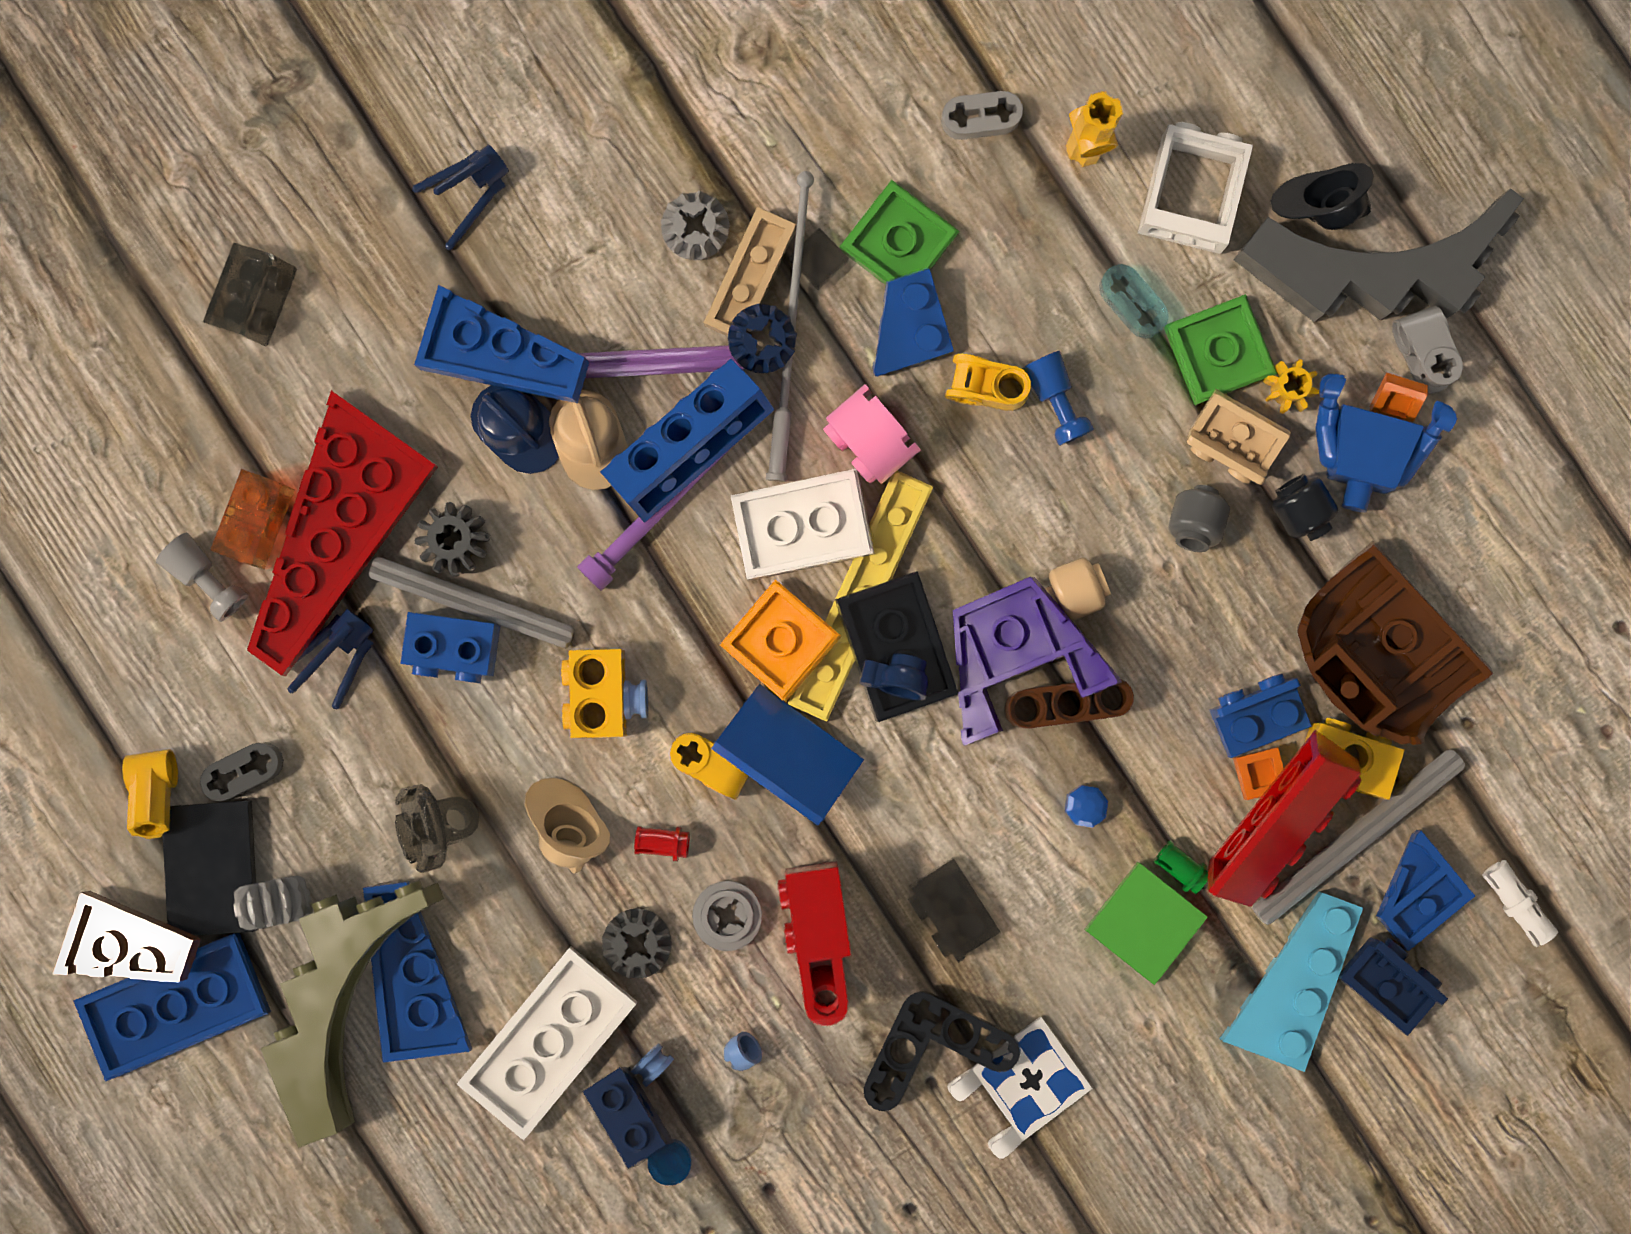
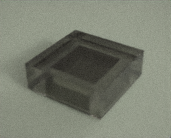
M820 228L804 242L801 266L802 275L819 290L849 262V258ZM794 252L788 257L789 261L792 264L794 259Z

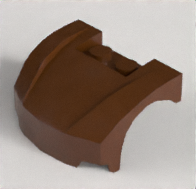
M1374 541L1344 565L1313 596L1306 605L1297 626L1307 666L1332 704L1365 731L1402 745L1409 743L1412 745L1423 744L1425 734L1433 722L1459 697L1493 674L1491 667L1450 626Z

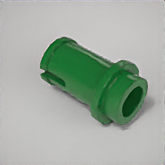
M1171 840L1160 850L1153 863L1162 867L1183 884L1182 890L1185 892L1191 890L1197 894L1208 882L1207 864L1204 862L1198 864L1174 845V842Z

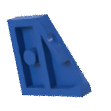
M925 268L886 281L883 299L884 308L880 318L879 338L875 361H873L872 367L874 376L877 377L954 352L930 269Z
M1416 830L1410 836L1376 916L1404 950L1410 951L1474 898L1475 895L1421 830Z

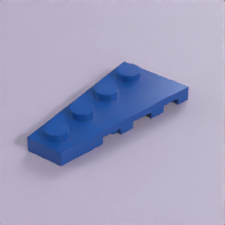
M410 881L364 887V902L382 896L384 904L395 900L397 896L394 890L409 885ZM420 911L390 934L371 958L383 1063L470 1052L473 1049Z

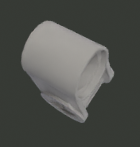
M1435 305L1393 321V336L1406 360L1413 381L1428 385V393L1434 394L1441 392L1448 385L1458 380L1463 371L1462 358L1450 334L1447 319L1438 306ZM1431 367H1441L1443 369L1444 374H1434Z

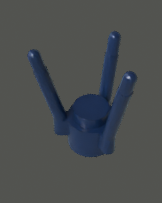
M489 144L479 152L477 150L465 159L412 187L414 193H419L442 182L433 189L435 195H440L468 177L478 189L485 185L488 187L445 244L447 250L454 248L494 195L506 187L501 178L509 173V169Z
M346 609L341 616L337 614L314 637L298 659L299 661L327 638L330 640L288 686V692L295 693L337 647L347 654L355 648L356 652L332 703L333 709H339L365 654L374 645L368 639L374 629L349 609Z

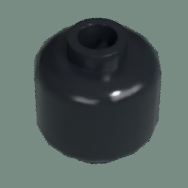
M1301 474L1284 483L1275 491L1277 498L1273 502V510L1289 536L1299 538L1307 535L1309 540L1313 541L1325 535L1333 528L1330 521L1338 513V507L1320 478H1307L1305 474Z

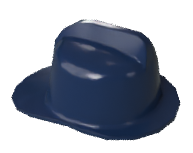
M493 385L480 392L473 403L471 411L473 430L480 440L506 465L518 472L533 474L547 470L559 458L550 432L549 418L551 412L531 393Z

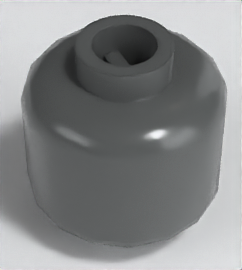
M1197 485L1194 489L1184 490L1176 496L1168 530L1175 538L1176 544L1181 548L1193 552H1206L1209 550V547H1214L1222 542L1230 514V506L1225 499L1219 496V491L1211 486Z

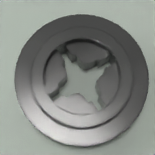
M629 909L619 913L609 922L602 936L603 956L613 971L629 979L647 978L664 966L671 952L672 940L666 923L657 914L645 909ZM648 929L650 932L646 936L647 939L644 942V946L648 949L647 952L651 957L637 951L633 955L630 954L626 959L624 954L627 952L626 949L629 946V942L625 939L626 936L622 933V930L627 935L631 934L636 937Z

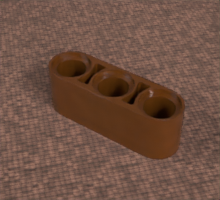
M1120 679L1122 683L1114 685V687L1121 693V703L1116 709L1109 710L1102 704V691L1081 698L1076 683L1025 689L1014 692L1007 698L1004 713L1011 725L1027 729L1122 716L1131 709L1134 703V694L1130 685ZM1065 691L1074 693L1079 700V708L1071 716L1062 714L1058 708L1059 696ZM1021 697L1032 699L1036 705L1034 718L1027 722L1019 720L1014 711L1015 704Z

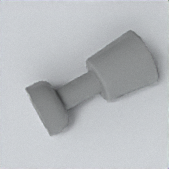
M187 532L172 540L156 559L158 565L184 585L191 586L196 583L213 600L210 605V612L219 622L226 620L234 614L248 598V594L242 588L234 585L226 589L209 572L212 562Z

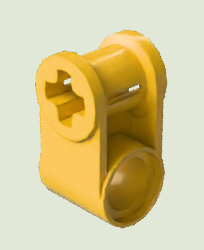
M954 355L953 362L956 364L951 389L946 390L945 397L947 399L962 404L982 405L1005 411L1017 410L1026 403L1031 389V381L1023 369L1017 366L992 362L974 355ZM968 372H971L972 375L970 379L969 387L966 388L965 384ZM1006 379H1013L1021 385L1022 394L1016 398H1007L1000 393L998 386Z
M686 733L677 737L672 743L670 751L673 765L679 771L701 781L705 786L737 800L748 775L713 751L711 748L714 742L694 733ZM693 741L698 744L697 752L702 757L699 761L692 759L687 765L681 762L683 754L677 751L680 745L688 746Z

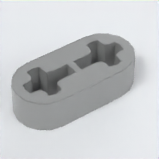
M1008 91L958 96L946 103L942 112L941 125L948 136L960 140L1005 135L1017 128L1022 117L1023 106L1021 100L1015 94ZM998 104H1005L1006 110H1013L1014 112L1009 115L1008 122H1001V118L998 115L985 116V114L996 112ZM956 109H963V113L966 116H979L967 119L966 127H959L957 121L949 119L954 117Z

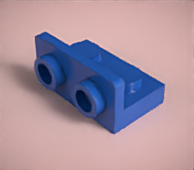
M1283 673L1259 681L1260 690L1245 695L1243 689H1239L1218 698L1220 706L1209 709L1228 758H1233L1312 727L1297 691V687L1301 686L1298 678L1285 680Z

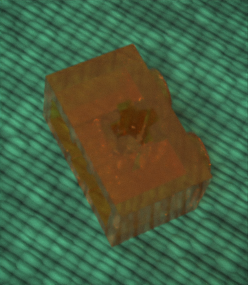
M241 469L210 551L250 566L265 569L295 489Z

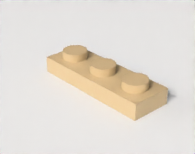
M756 208L703 322L705 327L728 337L731 322L740 311L758 303L762 304L794 235L796 224L764 209Z

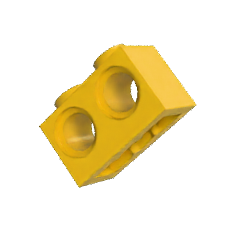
M569 650V660H562L561 665L562 685L569 686L570 703H563L562 707L563 729H570V738L626 737L627 720L624 716L623 685L626 680L625 650ZM591 660L600 661L605 671L603 679L595 685L588 684L582 676L584 665ZM592 703H598L605 711V720L598 728L587 726L583 719L585 708Z

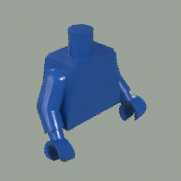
M1327 374L1320 381L1319 394L1320 398H1324V400L1319 402L1315 427L1319 459L1321 464L1327 468L1328 479L1347 484L1341 507L1351 511L1366 513L1372 491L1386 494L1394 491L1396 487H1404L1410 482L1441 440V432L1443 430L1446 432L1452 430L1456 424L1457 415L1451 406L1441 401H1436L1432 410V421L1426 427L1345 404L1339 407L1337 399L1345 385V375Z

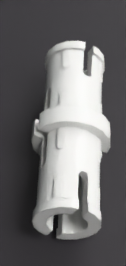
M1507 860L1497 862L1484 871L1482 876L1500 897L1504 904V912L1508 917H1514L1534 947L1546 944L1558 934L1557 928L1554 927L1537 904L1538 897L1533 890L1526 889L1515 875Z

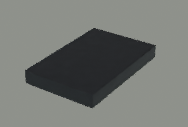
M918 571L835 599L860 677L865 660L891 665L894 654H906L927 662L925 673L929 684L927 696L924 700L905 699L885 693L878 688L864 686L876 722L890 719L958 694Z
M252 800L170 806L169 831L162 834L167 924L195 936L254 932L259 930L241 928L238 917H235L233 905L235 903L234 892L239 887L256 883Z

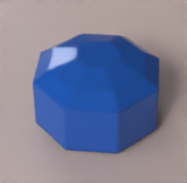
M1079 785L1067 794L1064 811L1074 825L1093 828L1106 818L1108 800L1099 788Z

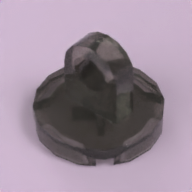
M418 784L402 788L395 799L396 805L402 804L401 814L395 815V828L399 844L410 864L417 862L416 870L420 873L441 868L446 860L447 846L466 840L478 828L479 813L475 805L463 797L436 800L429 788ZM448 810H456L463 815L465 819L463 830L454 829L449 825L446 818Z

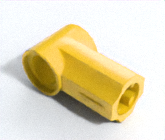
M171 749L126 755L123 759L122 772L126 789L129 792L127 830L132 836H140L146 839L162 837L163 833L169 831L171 788H175L178 784V765L175 754Z

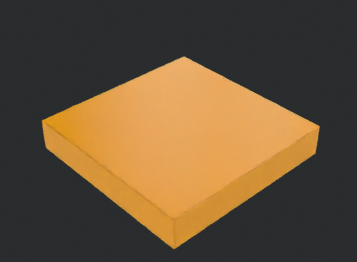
M775 579L720 646L780 699L786 702L842 636Z

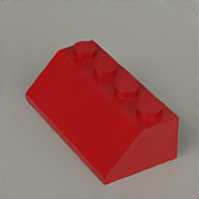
M1315 730L1208 862V892L1215 897L1252 907L1259 897L1266 899L1276 888L1279 882L1277 875L1285 865L1293 866L1301 858L1307 847L1304 842L1312 832L1320 833L1329 824L1334 815L1331 809L1342 797L1347 800L1357 790L1362 780L1359 777L1361 774L1359 760Z

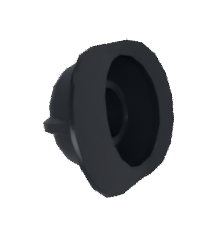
M1349 163L1333 169L1294 177L1281 184L1273 193L1270 201L1272 210L1280 217L1288 219L1310 218L1311 221L1316 222L1327 230L1345 228L1371 213V204L1367 191L1372 186L1374 175L1371 167L1364 163Z

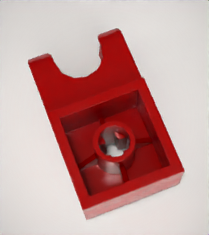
M837 861L786 868L785 879L778 880V892L781 910L790 909L792 922L784 923L787 953H796L804 1007L808 1018L815 1024L831 1026L843 1020L848 1012V997L842 958L851 956ZM823 990L832 991L837 996L829 1004L820 1003L815 999L817 994Z

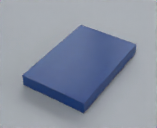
M760 684L711 748L817 826L825 818L864 761L858 754Z

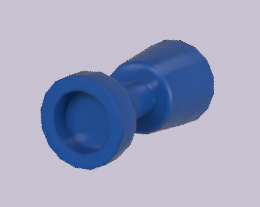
M1060 351L1048 354L1022 368L1028 374L1031 387L1041 402L1050 400L1061 424L1054 432L1059 446L1078 439L1094 430L1087 417H1076L1065 392L1070 390L1072 386Z

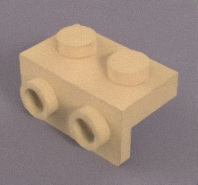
M1215 389L1189 430L1186 442L1192 446L1190 450L1196 456L1207 462H1213L1215 459L1229 467L1228 472L1239 481L1250 484L1253 481L1262 485L1267 477L1268 469L1289 439L1291 431Z

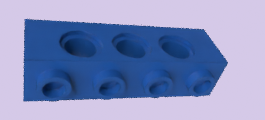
M730 359L722 367L714 370L708 379L693 392L682 398L656 424L648 427L643 435L626 450L616 455L600 473L645 523L775 409L756 383Z

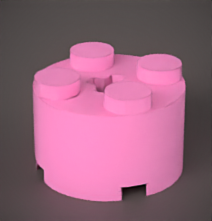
M864 384L825 418L829 424L823 430L839 449L844 451L849 447L855 453L857 458L851 463L867 482L871 484L877 479L882 484L919 453L921 449L915 442L910 447L904 444L910 439L907 432L876 396L869 401L866 399L872 392Z

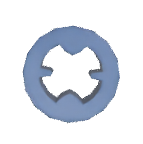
M630 680L624 681L623 705L625 719H631L634 714H639L641 718H648L647 680H640V683L637 685H633Z
M660 1043L654 1046L631 1070L634 1075H642V1084L645 1087L651 1084L674 1060L671 1055L664 1056L662 1054Z

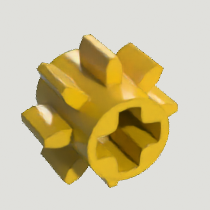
M1302 359L1297 360L1289 369L1283 361H1280L1275 365L1279 376L1271 375L1263 380L1266 385L1271 386V394L1265 399L1266 402L1275 400L1278 404H1281L1280 413L1282 414L1287 412L1293 404H1295L1297 410L1302 412L1308 408L1304 397H1315L1319 394V390L1312 387V379L1318 373L1317 371L1308 373L1303 369ZM1296 381L1299 388L1295 391L1287 392L1284 385L1287 382Z

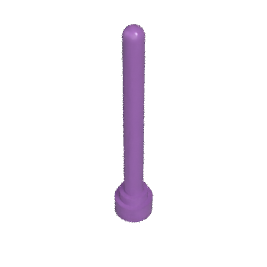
M725 454L645 523L638 517L602 554L597 552L593 557L588 555L577 568L602 591L613 580L611 575L616 571L614 566Z

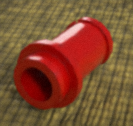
M638 826L635 835L634 853L638 855L673 857V861L678 862L679 857H688L690 832L682 831V827H676V830L673 831Z

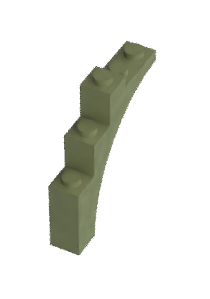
M420 880L394 890L397 899L385 904L382 896L358 905L356 897L339 902L336 894L311 904L314 913L299 919L314 960L293 968L295 977L280 983L295 1024L274 1032L276 1041L261 1048L298 1148L337 1134L355 1122L346 1092L343 1066L345 1022L354 990L370 959L390 934L416 913L444 899L438 883L423 888Z

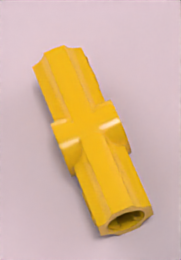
M1105 91L1091 94L1086 105L1070 112L1069 117L1073 130L1066 144L1070 160L1079 162L1082 167L1096 164L1102 154L1118 147L1114 130L1123 115L1119 99L1110 97Z

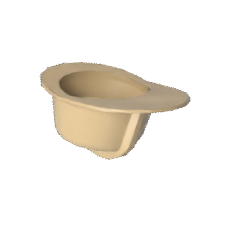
M586 389L581 390L578 403L558 400L552 408L549 425L562 467L568 477L580 487L591 490L606 489L612 486L600 471L616 455L628 448L617 413L612 404L600 393Z
M547 778L535 782L526 792L525 808L530 820L539 833L540 850L548 861L560 867H567L575 874L580 872L585 863L590 861L591 858L605 852L610 844V832L588 797L580 788L566 780Z

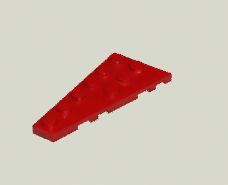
M332 390L326 404L328 408L322 427H319L314 441L316 446L309 467L304 472L284 534L286 535L280 557L276 558L272 571L274 573L266 600L262 602L247 648L249 653L281 676H287L438 468L437 465Z

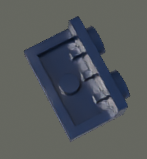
M1370 937L1341 970L1339 979L1401 1033L1408 1036L1435 1003L1443 1006L1448 998L1438 990L1442 983L1423 967L1416 971L1405 962L1409 954L1389 938L1383 943Z

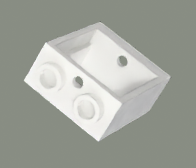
M1179 122L1176 125L1169 124L1161 138L1138 234L1221 254L1229 244L1253 145L1243 143L1241 137L1231 133H1219L1215 136L1201 132L1200 127L1191 123ZM1172 149L1231 164L1217 224L1157 209Z

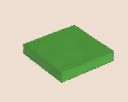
M891 180L840 245L839 250L886 285L888 280L925 268L931 270L958 236L959 230Z
M1246 294L1164 326L1195 406L1207 402L1215 389L1228 394L1262 381L1267 376L1277 374Z
M1137 862L1084 930L1155 985L1208 917L1141 863Z

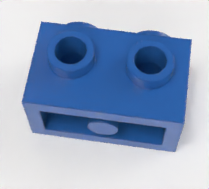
M408 612L400 664L413 666V675L438 678L439 669L456 671L455 680L481 684L482 675L494 677L501 626L494 623Z

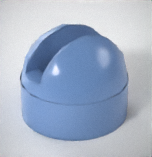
M740 1032L725 1045L724 1060L726 1062L730 1061L732 1064L731 1068L734 1070L744 1071L750 1069L762 1059V1050L758 1041L747 1032Z

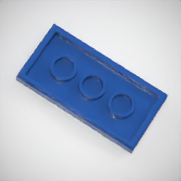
M240 933L231 934L198 948L187 980L171 982L130 979L129 977L73 1001L105 1082L271 1012Z

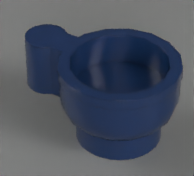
M894 654L891 665L865 660L859 683L867 687L878 688L893 696L911 700H924L927 696L929 684L925 673L927 662L906 654Z

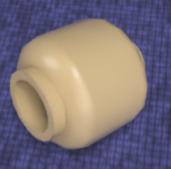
M1079 558L1052 569L1049 573L1051 586L1045 588L1072 621L1102 610L1106 604L1105 597L1111 595L1099 563L1092 565L1086 558Z

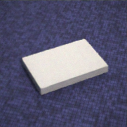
M857 469L731 495L746 578L749 581L875 554Z

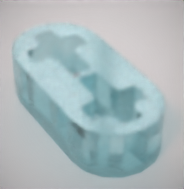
M1119 264L1112 266L1106 271L1099 284L1103 300L1137 337L1145 339L1158 335L1168 321V310L1162 300L1132 267ZM1112 276L1118 280L1123 277L1128 279L1129 284L1126 290L1133 298L1132 300L1122 291L1114 294L1110 290L1114 283L1111 278ZM1135 303L1145 312L1153 309L1157 313L1153 320L1156 327L1149 323L1144 326L1139 324L1138 320L1141 317V312L1134 305Z

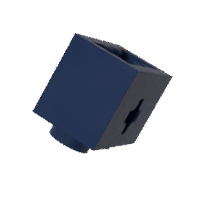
M630 1067L616 1069L583 1091L627 1169L640 1165L674 1143L635 1075L631 1072Z

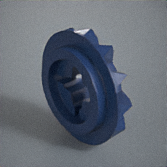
M758 303L743 309L735 316L728 331V346L735 361L744 369L753 373H771L785 366L794 354L797 333L794 330L790 317L779 310L777 306ZM769 322V337L774 339V342L778 343L779 346L766 345L759 351L757 356L755 355L758 349L756 348L757 340L751 334L746 333V330L749 332H760Z

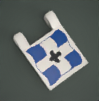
M1039 1017L1015 1035L1020 1043L1021 1054L1019 1061L1012 1069L1007 1072H996L977 1063L947 1085L951 1095L958 1101H963L980 1085H983L1009 1121L1011 1126L996 1134L988 1142L989 1148L999 1159H1003L1012 1153L1025 1139L1092 1089L1042 1017ZM1005 1042L993 1051V1061L1000 1063L1003 1058L1012 1059L1013 1054L1007 1050L1009 1042Z

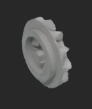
M701 191L688 194L682 192L678 198L668 203L661 218V231L665 243L676 255L689 260H702L716 254L725 244L729 234V219L726 210L717 198L706 195ZM706 212L702 224L709 236L695 230L691 235L688 234L683 239L688 226L682 214L695 219Z
M726 880L708 886L698 896L693 908V924L698 936L707 945L717 950L733 951L746 946L755 938L761 926L762 910L758 897L746 885ZM737 899L735 915L745 925L729 922L726 927H723L721 932H718L720 916L710 906L726 908L729 903L732 904L733 900Z

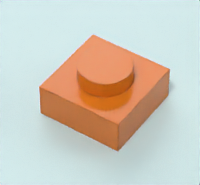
M1386 372L1370 404V411L1413 423L1428 395V385Z
M1278 747L1233 758L1244 800L1261 797L1284 769Z

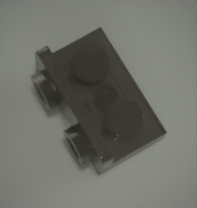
M233 242L203 323L245 337L259 345L267 346L292 286L297 268L271 253Z
M954 858L949 859L909 885L915 895L908 898V901L921 921L930 917L938 930L931 937L945 958L953 954L959 963L965 959L966 954L1000 933L997 925Z

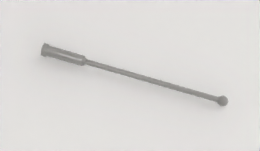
M802 171L797 177V183L800 186V198L788 316L791 319L794 330L796 328L809 187L814 183V176L809 171ZM793 355L786 365L783 366L779 408L774 411L769 472L766 473V480L787 482L788 477L786 475L791 423L788 400Z

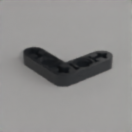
M927 991L916 992L905 1000L865 1082L863 1089L864 1098L868 1105L875 1110L889 1111L896 1107L903 1099L931 1039L996 1072H1007L1016 1065L1021 1054L1020 1043L1010 1032ZM925 999L930 1002L928 1010L938 1016L942 1015L943 1008L951 1011V1014L942 1024L941 1035L932 1030L938 1024L937 1022L929 1018L923 1019L921 1023L914 1020L916 1013L911 1009L912 1003L920 1004ZM956 1019H966L973 1026V1038L968 1043L959 1044L950 1037L949 1027ZM982 1028L990 1031L985 1040L996 1045L1002 1039L1009 1042L1007 1050L1013 1054L1011 1060L1003 1058L1000 1063H996L992 1060L994 1052L984 1046L981 1047L980 1055L972 1051V1048L980 1040ZM905 1038L913 1043L915 1056L912 1061L900 1063L893 1058L891 1047L895 1040ZM885 1061L892 1069L906 1072L907 1074L904 1080L898 1074L894 1077L890 1089L896 1093L895 1098L887 1097L881 1102L877 1099L878 1091L873 1088L874 1082L881 1084L886 1079L890 1070L881 1069V1065Z

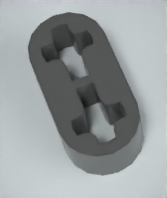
M271 743L251 744L205 768L200 779L201 789L206 797L214 801L234 799L278 776L283 768L284 760L282 753ZM257 751L261 755L269 754L271 757V761L266 764L268 770L266 773L262 769L247 772L245 766L257 760L255 754ZM217 771L221 774L237 772L239 777L227 783L228 792L223 788H214L213 782L218 780Z

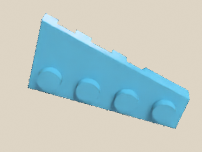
M1318 891L1289 934V940L1278 956L1273 958L1265 970L1266 974L1254 992L1248 995L1240 1007L1242 1010L1231 1026L1226 1028L1220 1040L1305 1072L1363 907Z

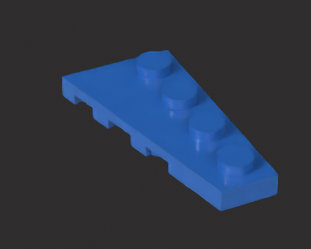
M438 285L414 365L426 372L578 403L590 362L585 357L539 334L536 335L522 328L519 324L505 317L502 318L486 310L483 306L469 299L466 300L454 294L451 290Z

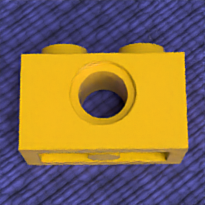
M1326 718L1324 724L1311 723L1312 727H1309L1306 740L1317 730L1343 750L1349 745H1353L1358 750L1361 770L1359 777L1362 780L1356 792L1378 799L1390 800L1404 749L1391 746L1392 740L1381 736H1374L1367 732L1366 737L1350 733L1352 725L1336 719Z

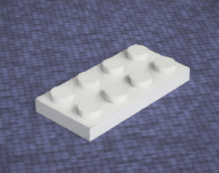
M571 946L459 1080L457 1085L524 1141L634 1008L637 1001Z

